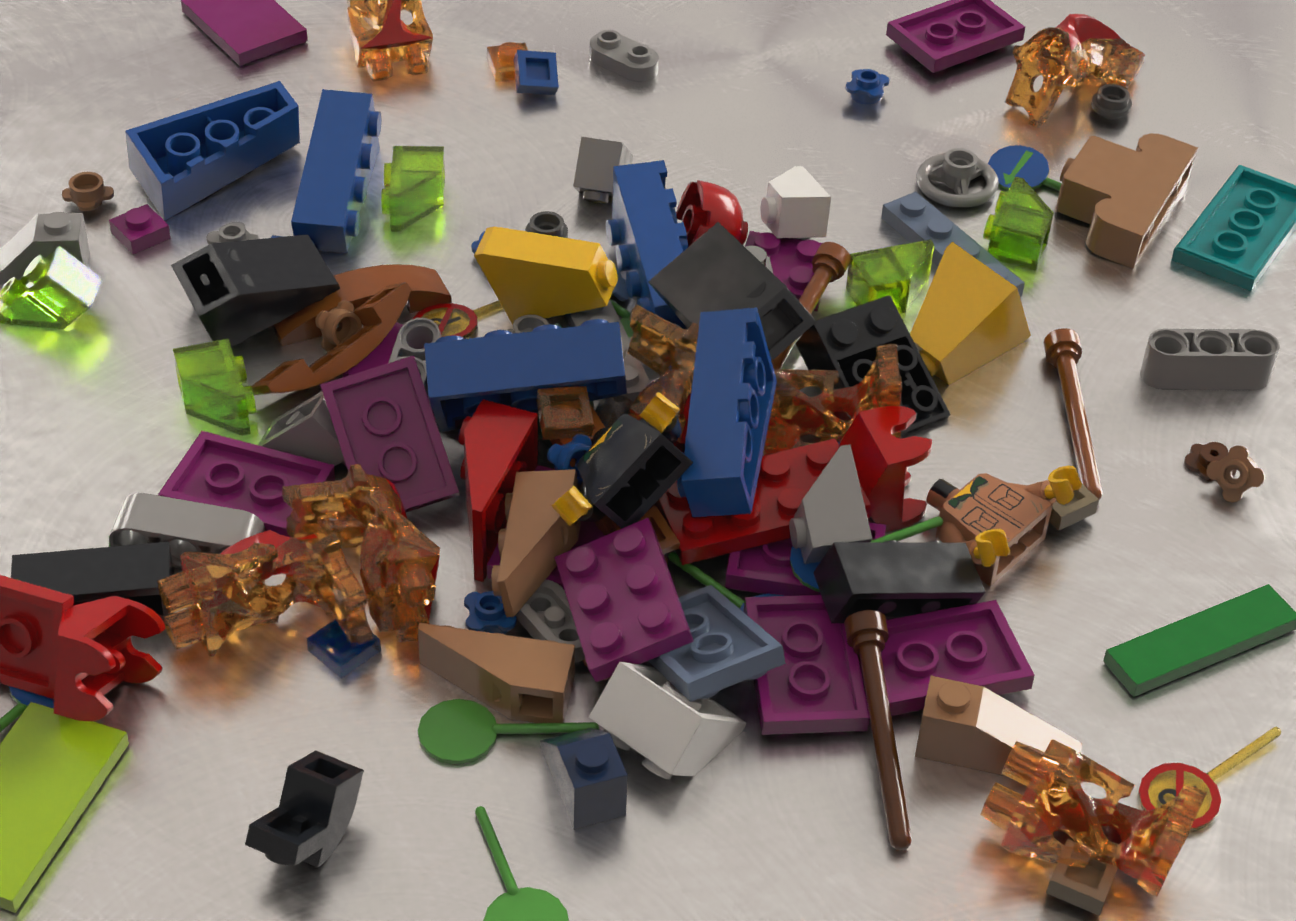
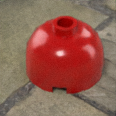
M700 180L690 182L682 194L676 211L677 219L682 220L684 223L688 247L717 222L744 245L748 234V223L743 221V210L736 196L728 189L713 183Z

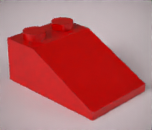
M482 399L473 416H467L464 419L459 434V443L464 445L465 453L460 477L462 480H465L466 505L474 580L484 582L487 577V564L498 544L499 530L507 526L505 496L506 493H513L516 472L534 471L538 465V414Z

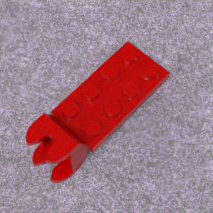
M903 406L874 408L857 414L840 444L834 438L762 456L751 514L692 517L687 498L679 495L677 481L655 503V506H657L680 542L676 553L682 565L791 538L789 529L790 519L794 518L802 499L840 446L851 444L867 517H871L877 524L886 525L885 533L909 527L919 522L926 514V501L912 498L904 499V488L911 482V474L907 472L908 467L925 460L930 455L932 439L917 436L896 438L892 435L895 432L906 430L916 420V412L911 408Z
M0 575L1 684L54 699V714L79 721H97L112 711L114 705L104 695L122 681L145 683L153 680L162 672L163 667L150 654L136 650L131 642L132 636L146 639L165 630L164 621L151 608L139 602L118 596L73 605V595Z

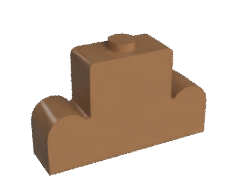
M1149 133L1139 138L1135 151L1103 138L1090 136L1075 159L1069 157L1064 164L1060 175L1062 184L1055 209L1062 214L1090 224L1086 245L1093 253L1134 269L1187 183L1198 147L1165 135Z

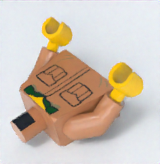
M1069 465L1053 470L1049 474L1048 480L1030 485L1007 483L984 473L978 474L961 489H958L944 479H939L929 490L926 502L940 511L939 517L943 519V524L937 527L936 540L943 543H966L980 580L991 587L1045 539L1053 503L1057 501V503L1062 505L1068 504L1074 498L1073 491L1079 490L1082 487V483L1076 468Z

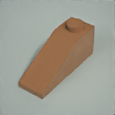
M930 676L915 757L1030 782L1033 781L1042 764V779L1047 785L1075 791L1082 749L1081 742L983 686Z

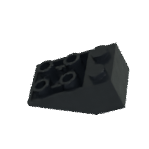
M719 222L648 281L696 339L698 338L700 312L757 307L771 361L817 322L787 286Z
M308 234L213 243L171 265L219 353L241 344L253 335L282 322L285 318L341 289Z
M890 295L816 320L817 322L803 333L795 343L814 383L830 401L863 400L874 390L883 386L884 406H903L916 412V420L906 430L893 433L896 436L943 420L951 415Z

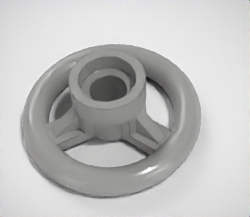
M963 148L951 149L946 153L928 158L920 165L916 174L917 184L928 198L951 207L965 208L981 205L989 201L996 194L999 186L998 176L994 169L985 161L977 158L972 151ZM982 175L986 180L985 188L980 192L972 194L968 187L970 181ZM930 180L945 183L949 188L955 190L956 195L939 190L931 184Z

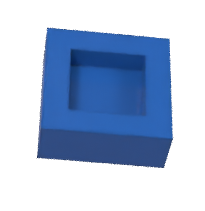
M517 50L514 56L516 93L555 95L559 88L556 53Z

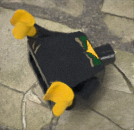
M657 392L639 415L642 418L640 421L628 414H624L610 427L597 431L592 439V447L579 459L577 464L583 480L580 492L573 485L551 505L553 509L569 526H572L577 520L596 522L605 516L609 517L621 529L638 522L693 464L673 444L682 433V427L676 415L680 408L660 392Z

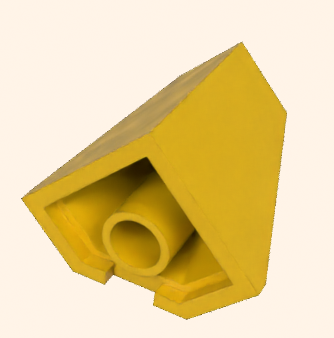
M494 226L486 229L474 254L512 325L517 318L524 315H538L543 318H550L606 307L618 281L615 264L608 260L601 244Z
M951 242L944 251L910 332L931 377L936 375L948 385L1020 345L1031 336L1018 288L954 242Z

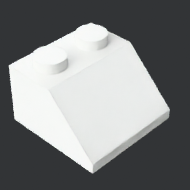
M619 662L588 717L603 727L604 732L610 733L615 746L624 750L633 748L645 757L642 764L648 770L665 779H671L672 775L695 776L740 735L747 724L710 698L697 699L690 702L655 667Z

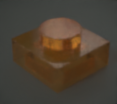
M506 42L499 46L487 47V61L495 82L515 80L514 56L517 50L528 51L525 42Z
M586 386L538 389L536 403L543 440L573 438L577 434L592 437L594 421Z

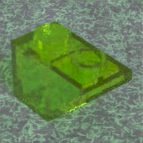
M393 146L392 163H384V188H382L381 195L382 214H390L391 232H399L444 206V146Z
M1015 176L1008 192H1000L995 215H989L983 239L989 240L988 252L998 261L1036 271L1047 248L1054 213L1023 178Z
M929 239L850 254L851 262L848 266L846 289L856 306L890 295L899 314L906 313L930 277L934 251L933 241Z
M61 246L56 248L46 258L38 255L29 264L23 277L19 280L12 277L1 288L0 324L65 329L91 308L102 278Z
M229 339L174 348L173 354L177 381L186 414L241 436L251 434L248 415L256 413L255 398L251 385L242 386L243 383H247L244 360L242 355L234 357Z

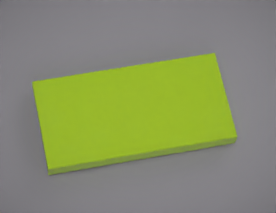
M30 702L0 743V908L14 913L19 909L128 747L127 732L94 721H79L53 713V708Z

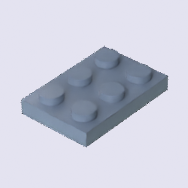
M712 585L678 597L694 642L649 660L690 702L713 697L724 688L744 680L760 678L767 671L786 664L783 646Z

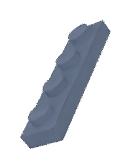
M916 191L883 204L881 218L936 266H939L946 247L951 242H954L1018 288L1020 297L1022 296L1024 281Z

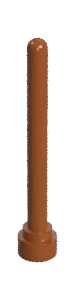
M824 242L819 246L812 258V271L814 274L799 299V302L810 314L815 309L829 282L840 279L851 262L849 252L840 244ZM796 340L772 360L775 376L780 371Z
M1067 328L1056 329L1050 332L1044 339L1046 359L1058 369L1081 483L1100 500L1102 488L1076 364L1082 355L1080 338L1074 330Z

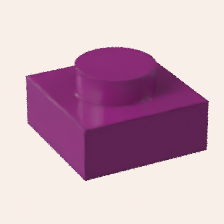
M148 204L133 208L124 214L109 219L111 234L132 255L171 239L169 225Z

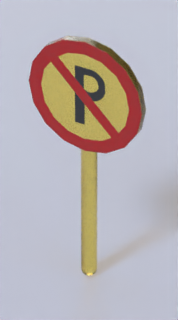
M499 300L474 310L464 305L444 303L426 307L419 311L412 319H431L438 325L442 337L455 335L466 339L476 331L478 317L503 307Z
M1273 727L1207 773H1204L1197 767L1183 763H1164L1150 769L1142 778L1138 791L1141 808L1152 821L1162 827H1174V831H1197L1209 826L1218 816L1221 804L1220 792L1214 781L1281 735V729Z

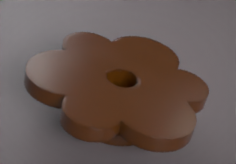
M1209 442L1205 445L1193 444L1190 453L1185 457L1184 465L1191 471L1199 472L1198 474L1202 479L1211 481L1207 476V466L1212 461H1220L1229 454L1228 449L1219 442ZM1236 469L1231 473L1233 478L1236 475Z

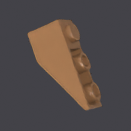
M576 469L516 472L513 493H506L505 515L507 527L501 528L498 535L501 561L500 565L493 566L491 574L494 596H501L506 617H514L556 568L557 564L554 557L570 551L579 539L581 521L577 520L572 526H569L551 506L573 485L580 492Z
M419 623L420 664L511 720L530 723H564L575 677V645L552 640L510 636L502 633L460 629L446 625L439 626Z

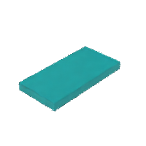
M1238 165L1174 248L1171 260L1252 291L1296 229V185Z

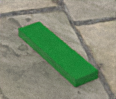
M1267 584L1109 648L1105 652L1103 662L1130 694L1135 697L1296 630V612Z

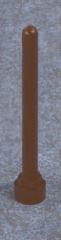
M864 610L846 618L844 622L848 645L854 649L857 655H860L889 841L894 849L902 851L911 845L912 838L881 652L885 649V643L889 635L885 615L879 611Z

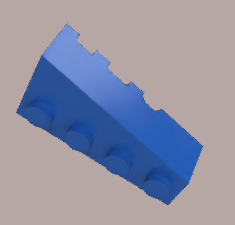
M277 81L126 130L129 169L163 220L166 221L299 144V106L281 81Z
M322 89L291 220L293 235L308 234L310 239L314 241L318 251L348 253L352 237L358 236L360 211L366 200L367 188L380 150L378 137L381 132L382 118L381 112L374 109L373 94Z
M661 160L613 166L612 220L606 221V235L609 245L616 246V261L619 271H626V285L629 297L637 299L640 325H647L650 334L660 324L675 323L684 330L686 337H695L648 283L649 280L688 248L687 232L684 223H677V215L674 208L677 205V200L673 188L665 189L668 173L665 162Z
M757 307L700 312L684 454L693 464L677 480L679 495L687 498L692 517L751 514L777 384Z
M592 319L583 322L581 326L561 328L557 325L548 324L538 326L531 332L512 333L507 330H495L488 332L484 337L464 339L461 336L451 335L441 337L436 342L424 344L428 395L440 433L456 430L455 421L465 419L467 416L472 417L482 399L538 413L542 412V409L547 408L550 405V401L559 399L561 404L567 405L587 398L590 402L627 394L619 322L609 323L604 319Z

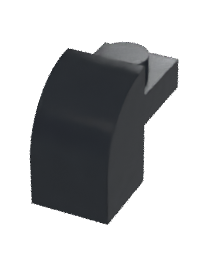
M317 750L292 763L287 768L279 807L249 824L245 845L265 853L267 859L277 864L295 866L303 861L317 868L320 867L334 852L349 825L355 809L364 770Z

